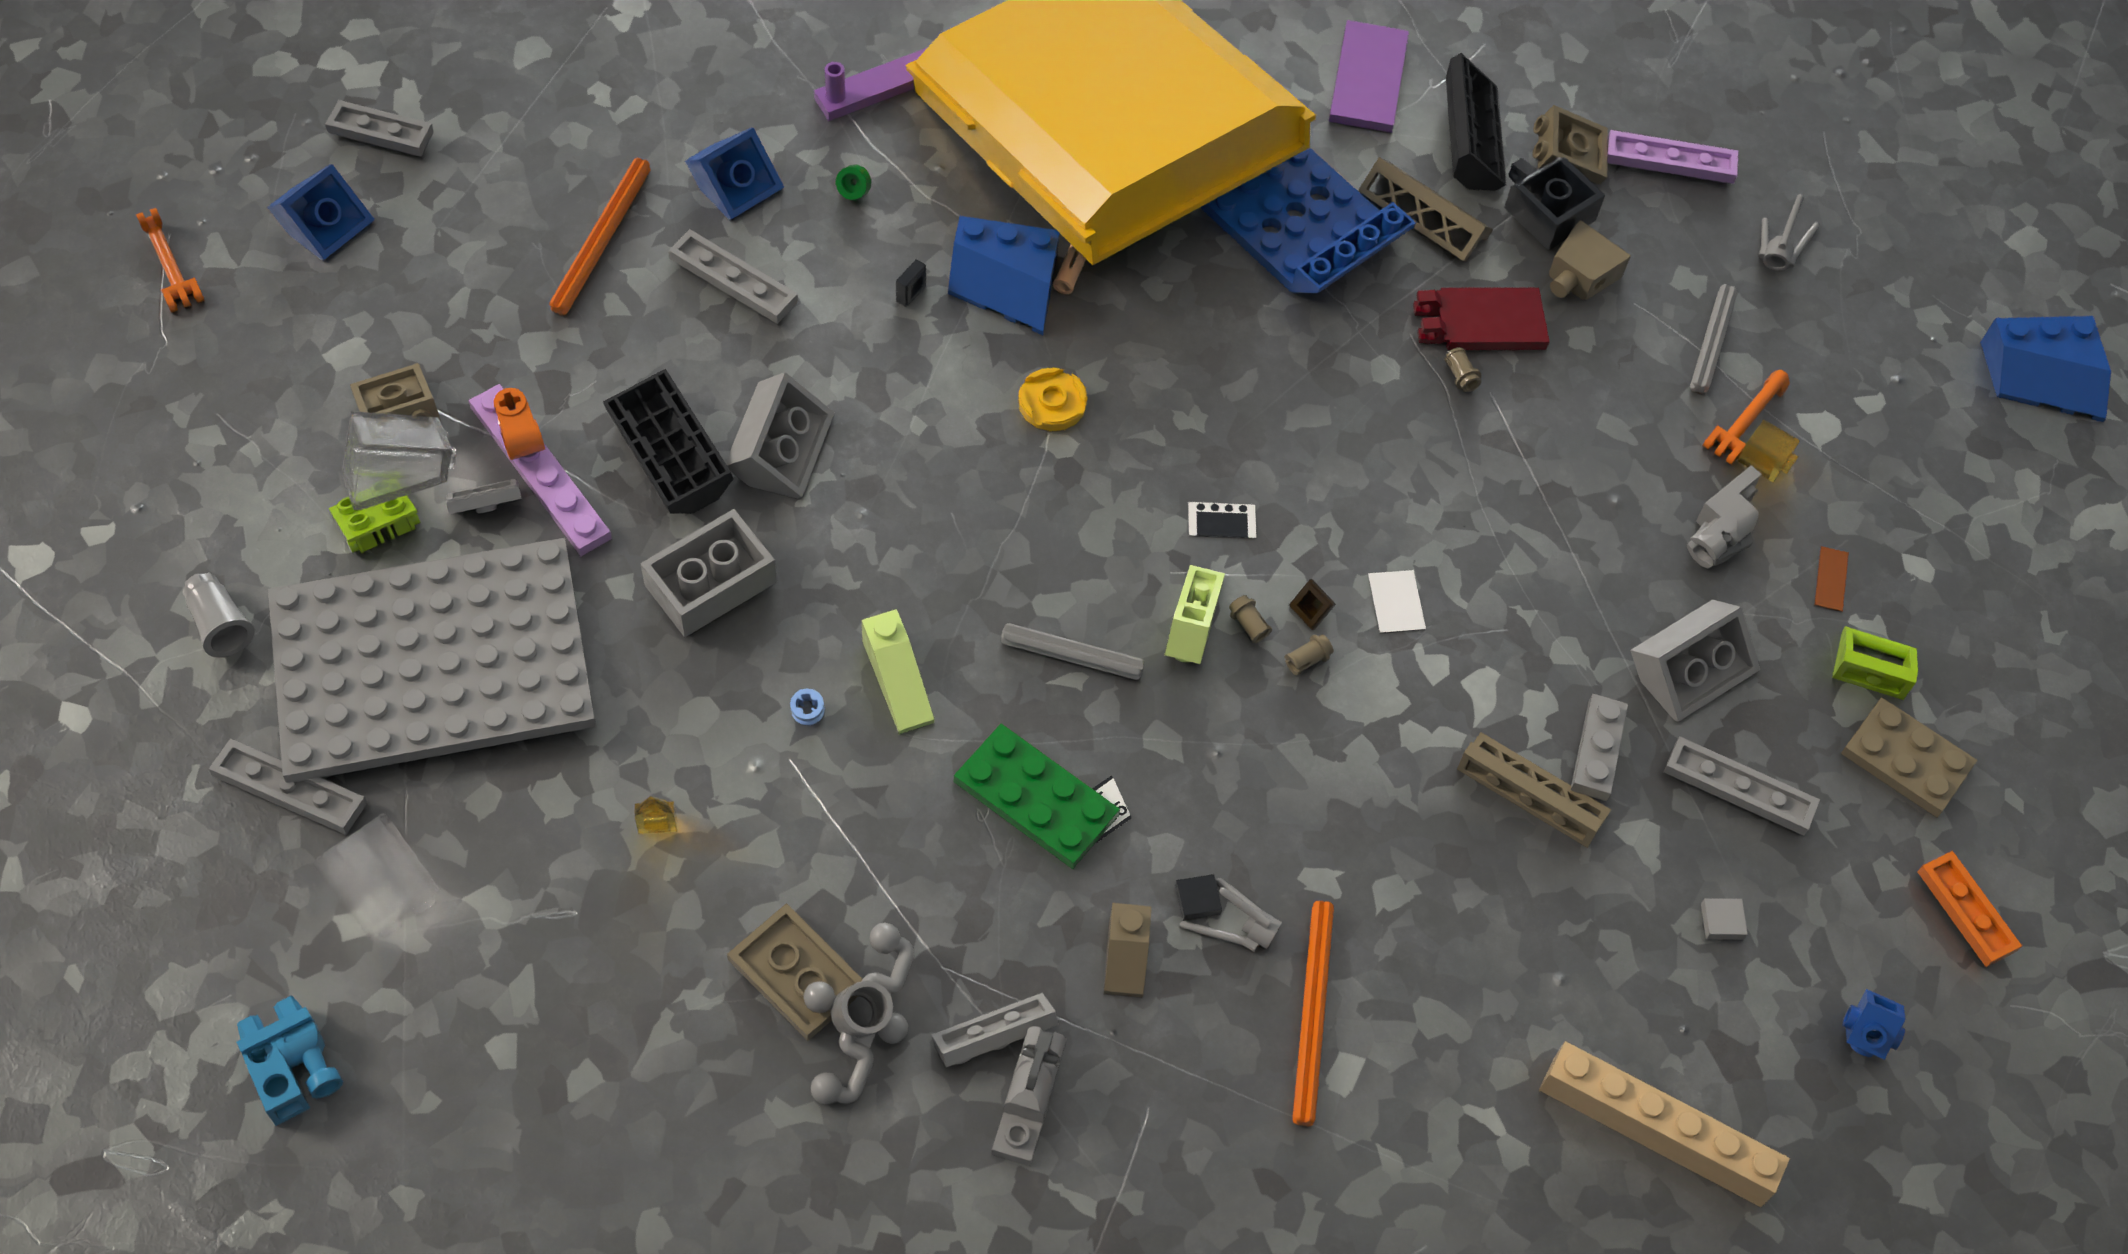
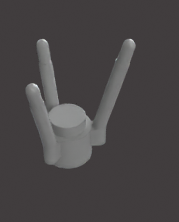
M1799 194L1796 198L1782 236H1776L1769 242L1768 218L1762 219L1761 248L1758 257L1762 258L1765 266L1772 270L1783 271L1788 267L1793 268L1796 258L1819 228V223L1815 222L1794 249L1790 235L1804 198L1802 194Z
M1222 878L1216 880V883L1221 887L1219 893L1249 915L1242 928V931L1248 934L1247 937L1186 921L1180 922V927L1183 929L1243 945L1253 952L1258 944L1267 949L1282 924L1281 921L1261 910Z

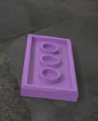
M1347 20L1328 122L1392 133L1409 31Z

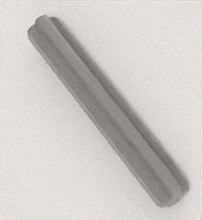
M1724 284L1720 286L1690 384L1693 392L1705 394L1710 388L1738 293L1735 286Z
M1007 623L1004 626L1001 635V642L1005 645L1135 680L1140 679L1144 668V660L1141 658Z

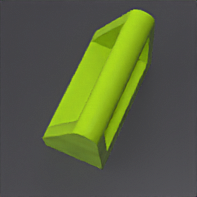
M1845 626L1841 634L1832 678L1904 700L1916 684L1918 675L1917 648ZM1853 644L1904 659L1903 665H1897L1853 651Z

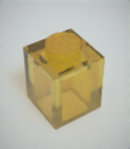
M1763 419L1747 441L1737 461L1746 467L1752 465L1762 474L1761 476L1774 483L1781 471L1788 474L1799 457L1794 454V451L1800 440Z

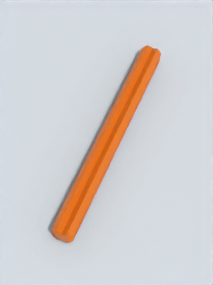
M638 157L632 161L549 302L552 312L564 316L570 310L651 171L650 163L647 160H642Z
M1320 900L1314 902L1311 913L1292 1119L1294 1124L1306 1127L1313 1126L1316 1119L1334 906L1331 902Z

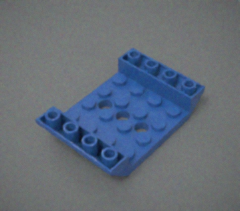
M1311 148L1201 207L1207 215L1290 292L1297 293L1321 292L1416 225V222L1394 202L1382 210L1377 209ZM1319 194L1327 200H1314L1311 196ZM1295 210L1299 211L1303 216H1290L1287 212ZM1271 226L1275 227L1279 232L1267 233L1263 228Z

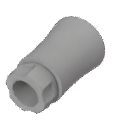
M208 572L205 574H195L185 581V587L182 592L186 599V605L199 631L205 653L209 656L220 658L231 656L247 647L254 637V626L241 613L225 586L220 584L217 577Z

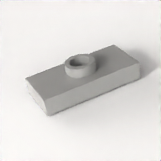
M511 479L447 493L446 504L449 514L475 509L476 513H485L497 509V504L522 499L518 480Z

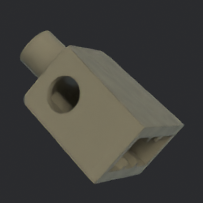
M1580 220L1554 257L1549 271L1550 277L1554 279L1550 283V289L1559 298H1564L1572 292L1582 300H1588L1623 276L1631 255Z

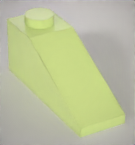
M1190 565L1173 617L1165 652L1166 656L1174 657L1178 661L1185 663L1201 664L1225 573Z
M897 609L863 619L862 642L898 733L901 734L933 724L934 716L910 640Z

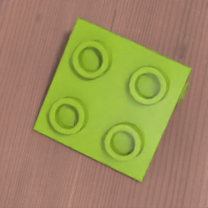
M396 479L389 482H380L373 486L371 490L357 496L346 497L340 500L337 505L328 508L345 535L352 553L356 551L363 553L378 546L373 532L376 533L381 544L385 543L380 531L384 527L392 540L395 539V536L391 529V524L396 534L400 536L415 530V525L421 523L417 515V509Z

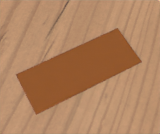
M1821 546L1815 605L1843 611L1849 552Z

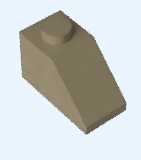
M1112 903L1108 930L1104 994L1143 998L1152 906Z

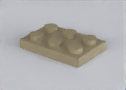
M1882 697L1841 752L1843 756L1936 818L1943 812L1978 761Z
M787 903L727 954L728 961L807 1041L832 1021L831 1010L824 1013H815L807 1008L804 1002V992L808 985L816 981L826 982L833 988L837 996L838 993L847 987L863 980ZM851 996L848 1006L859 996Z

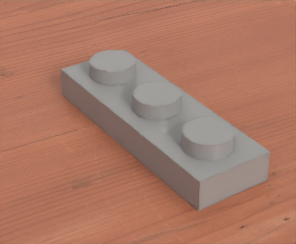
M338 100L325 123L327 132L330 134L420 157L434 133L432 123Z
M1592 693L1588 701L1571 791L1603 801H1607L1610 797L1628 708L1627 703Z
M1040 993L932 1034L935 1049L945 1066L949 1067L954 1064L966 1063L971 1058L988 1051L1005 1048L1009 1043L1025 1038L1029 1027H1041V1031H1045L1059 1025L1056 1011L1044 994Z

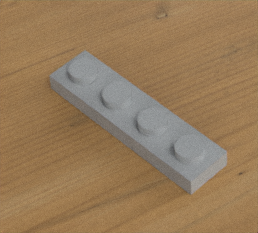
M691 229L668 250L669 258L776 324L798 303V294Z
M1680 736L1663 771L1668 775L1803 836L1809 830L1820 799Z
M231 738L209 767L213 777L345 835L367 805L364 796L320 777L286 783L283 778L281 760Z

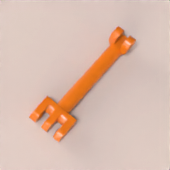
M150 209L152 216L145 218L143 212L136 214L142 230L149 235L171 286L161 289L171 313L178 311L176 299L181 298L184 308L191 306L187 295L193 294L198 303L205 301L195 278L184 281L163 234V222L157 209Z
M1780 369L1772 372L1765 381L1762 390L1729 430L1726 431L1717 425L1702 446L1709 450L1718 441L1721 444L1717 447L1714 454L1721 457L1727 449H1730L1732 452L1727 456L1726 462L1732 465L1747 445L1739 440V438L1775 394L1781 397L1790 384L1788 374Z

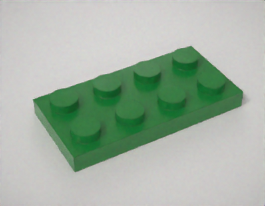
M1002 723L954 774L953 782L1071 869L1076 867L1120 814V809Z

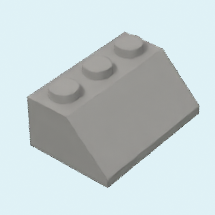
M786 372L762 380L756 386L725 463L735 476L750 487L796 499L802 498L835 412Z
M1713 599L1630 650L1640 682L1672 719L1678 722L1760 670L1742 607Z

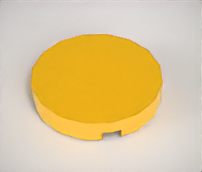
M1055 367L1043 368L1029 374L1018 393L1019 410L1025 420L1036 428L1047 431H1061L1076 425L1084 416L1088 400L1086 387L1079 377L1073 373L1072 376L1063 373L1064 369Z

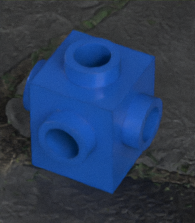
M1866 989L1858 1006L1851 1005L1843 1019L1842 1026L1846 1028L1847 1043L1851 1044L1850 1047L1863 1056L1873 1057L1875 1055L1885 1060L1890 1048L1897 1050L1904 1037L1905 1028L1902 1027L1906 1020L1904 1006Z

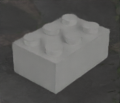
M735 509L640 563L645 587L684 637H687L777 583L775 559Z

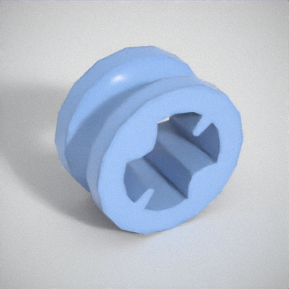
M801 689L791 698L792 717L796 722L802 725H813L824 716L823 697L814 689ZM803 701H811L812 706L817 707V709L811 708L812 713L804 714L803 709L797 707L799 705L803 707Z

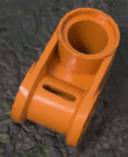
M505 388L499 391L494 398V408L498 416L500 432L509 459L513 460L545 450L536 419L533 418L524 393L516 388Z

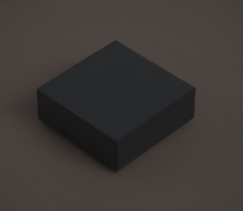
M916 259L896 280V302L906 307L926 287V264Z
M1214 874L1176 880L1175 887L1183 921L1221 915L1222 906Z

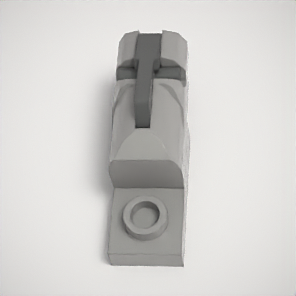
M1752 465L1704 504L1696 520L1701 527L1690 538L1691 541L1687 543V549L1692 558L1702 567L1708 569L1713 565L1717 566L1749 548L1753 543L1751 533L1756 525L1759 512L1750 501L1758 492L1755 486L1762 474Z
M1032 1026L1028 1028L1004 1104V1112L991 1155L1031 1166L1067 1039L1062 1034L1055 1031L1054 1034L1041 1031V1027Z

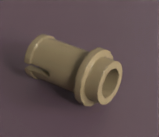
M1455 348L1449 351L1444 360L1456 378L1455 384L1457 388L1462 389L1464 392H1471L1477 389L1481 384V373L1472 366L1463 348Z
M1243 595L1230 604V616L1232 619L1239 621L1253 643H1258L1272 632V628L1255 608L1256 601L1252 598L1249 599L1247 595Z
M1312 635L1310 642L1286 654L1284 658L1290 671L1294 675H1299L1302 671L1319 661H1328L1334 650L1331 642L1325 635Z

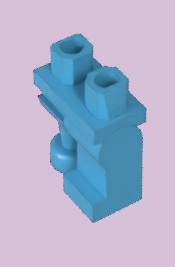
M289 996L276 1003L273 1008L279 1020L264 1027L258 1015H251L237 1023L240 1040L236 1041L243 1055L263 1107L275 1126L310 1109L308 1101L291 1070L292 1068L301 1063L305 1065L311 1075L307 1079L306 1085L312 1098L318 1099L329 1096L343 1085V1080L338 1070L334 1067L326 1066L322 1055L325 1043L308 1009L306 1007L302 1008L293 996Z

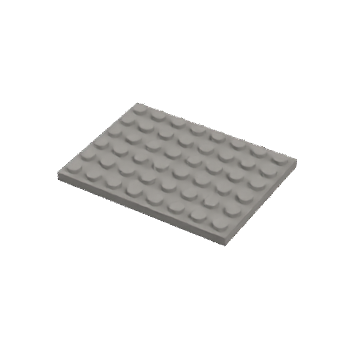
M565 538L268 589L282 773L286 783L596 727Z

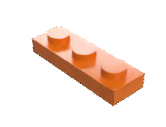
M1953 850L1922 865L1917 871L1985 967L2006 958L2022 947L2021 943Z

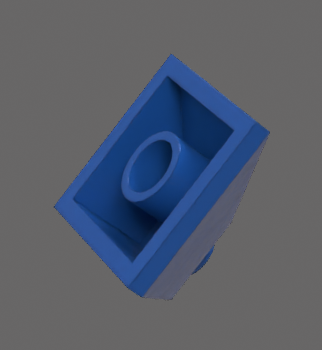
M749 128L712 144L685 160L699 189L729 220L784 188L754 128Z
M333 164L326 166L297 184L267 207L289 236L321 260H325L375 220Z

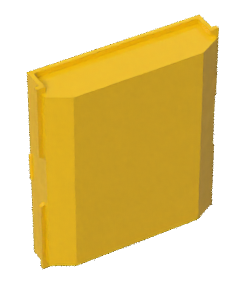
M1007 0L942 32L917 60L906 64V70L913 76L915 93L964 139L1009 187L1014 188L1092 265L1310 148V122L1316 120V114L1203 21L1182 0Z

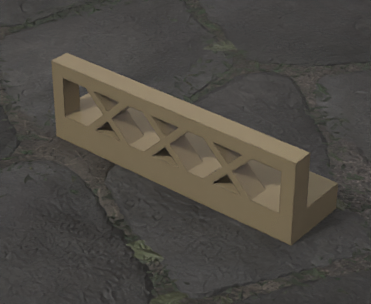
M1380 157L1358 189L1361 194L1383 208L1390 204L1384 199L1392 198V202L1399 207L1397 196L1409 193L1415 196L1417 210L1406 213L1410 217L1418 215L1419 222L1414 220L1416 222L1414 229L1465 262L1480 239L1486 241L1493 229L1394 164ZM1379 173L1388 179L1391 193L1378 196L1369 190ZM1395 184L1404 190L1396 191ZM1422 202L1430 207L1423 209ZM1433 211L1441 213L1444 228L1432 231L1426 228L1424 214ZM1448 219H1450L1457 225L1449 226ZM1463 228L1473 234L1463 251L1453 246L1450 231ZM1445 233L1446 240L1437 234Z
M1482 732L1479 733L1474 742L1469 744L1457 767V770L1587 848L1611 809L1593 798L1571 791V785ZM1481 746L1494 753L1495 756L1481 748ZM1518 769H1521L1522 771L1526 772L1528 775L1524 774L1523 772L1519 771ZM1583 808L1588 809L1589 811H1591V812H1593L1594 814L1598 815V817H1596L1595 815L1591 814L1590 812L1586 811V810L1583 809Z

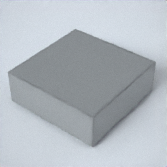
M1704 898L1701 903L1706 939L1744 940L1748 933L1742 899Z

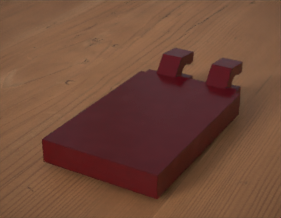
M1539 287L1441 288L1440 290L1417 291V301L1413 303L1414 315L1430 316V318H1422L1421 320L1422 328H1419L1417 332L1419 343L1441 344L1446 342L1447 350L1463 348L1464 350H1547L1550 343Z

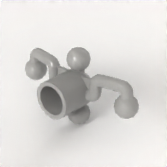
M880 923L870 933L871 946L878 953L889 954L894 951L898 952L890 977L881 973H870L861 982L847 987L838 993L837 996L833 988L828 983L822 981L811 983L804 992V1002L808 1009L815 1013H824L831 1010L832 1023L841 1033L839 1039L840 1048L846 1055L858 1060L847 1087L842 1086L839 1077L830 1072L820 1073L813 1079L811 1094L820 1104L828 1105L836 1101L849 1104L860 1097L874 1064V1056L870 1046L876 1032H878L883 1041L890 1044L901 1042L908 1033V1023L905 1017L900 1013L893 1012L891 993L898 992L904 986L914 958V949L910 941L901 937L898 929L890 923ZM851 996L863 997L871 1005L872 1018L865 1027L853 1022L849 1016L847 1006Z

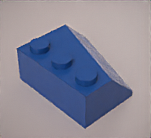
M959 216L953 246L948 294L983 310L990 308L1004 314V319L1015 324L1017 321L1025 323L1032 327L1033 332L1043 336L1058 257L1060 233L1053 229Z
M2093 316L1995 318L1981 340V346L1997 397L2037 407L2043 403L2060 407V412L2073 415L2077 411L2092 415L2091 420L2100 422L2106 420L2111 369Z

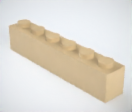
M1566 1041L1554 1057L1539 1091L1759 1207H1762L1776 1193L1790 1160L1789 1157Z

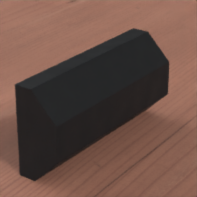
M1460 53L1450 59L1445 77L1453 177L1468 190L1496 191L1506 186L1497 85Z
M666 369L603 401L606 410L670 514L695 513L719 500L733 481L731 471Z

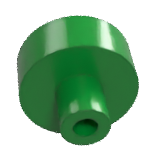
M856 164L849 165L841 169L837 174L836 187L844 198L856 200L869 192L871 177L864 167Z

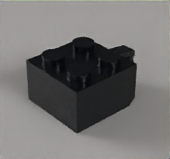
M1558 157L1540 169H1536L1526 160L1520 158L1512 163L1508 174L1515 184L1510 188L1504 208L1547 250H1550L1566 240L1580 220L1587 225L1596 221L1605 194L1565 157Z

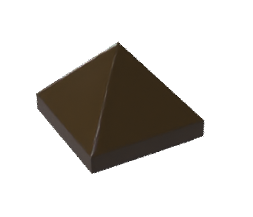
M1309 579L1289 604L1292 610L1311 630H1315L1336 605L1313 579Z

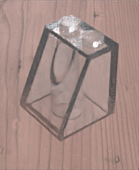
M351 411L341 476L353 510H363L447 482L449 469H454L456 451L454 447L450 446L448 431H444L438 417Z
M385 812L318 856L314 861L316 869L369 938L379 934L383 940L403 926L399 918L411 910L418 916L434 905L436 901L432 896L440 891Z

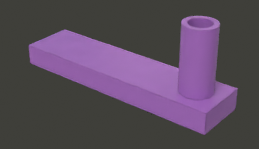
M927 48L845 78L844 66L841 63L830 62L825 66V86L814 90V99L828 121L915 89L913 76L906 70V64L917 60Z

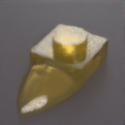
M650 796L641 803H635V821L638 834L677 832V815L674 801L667 802Z

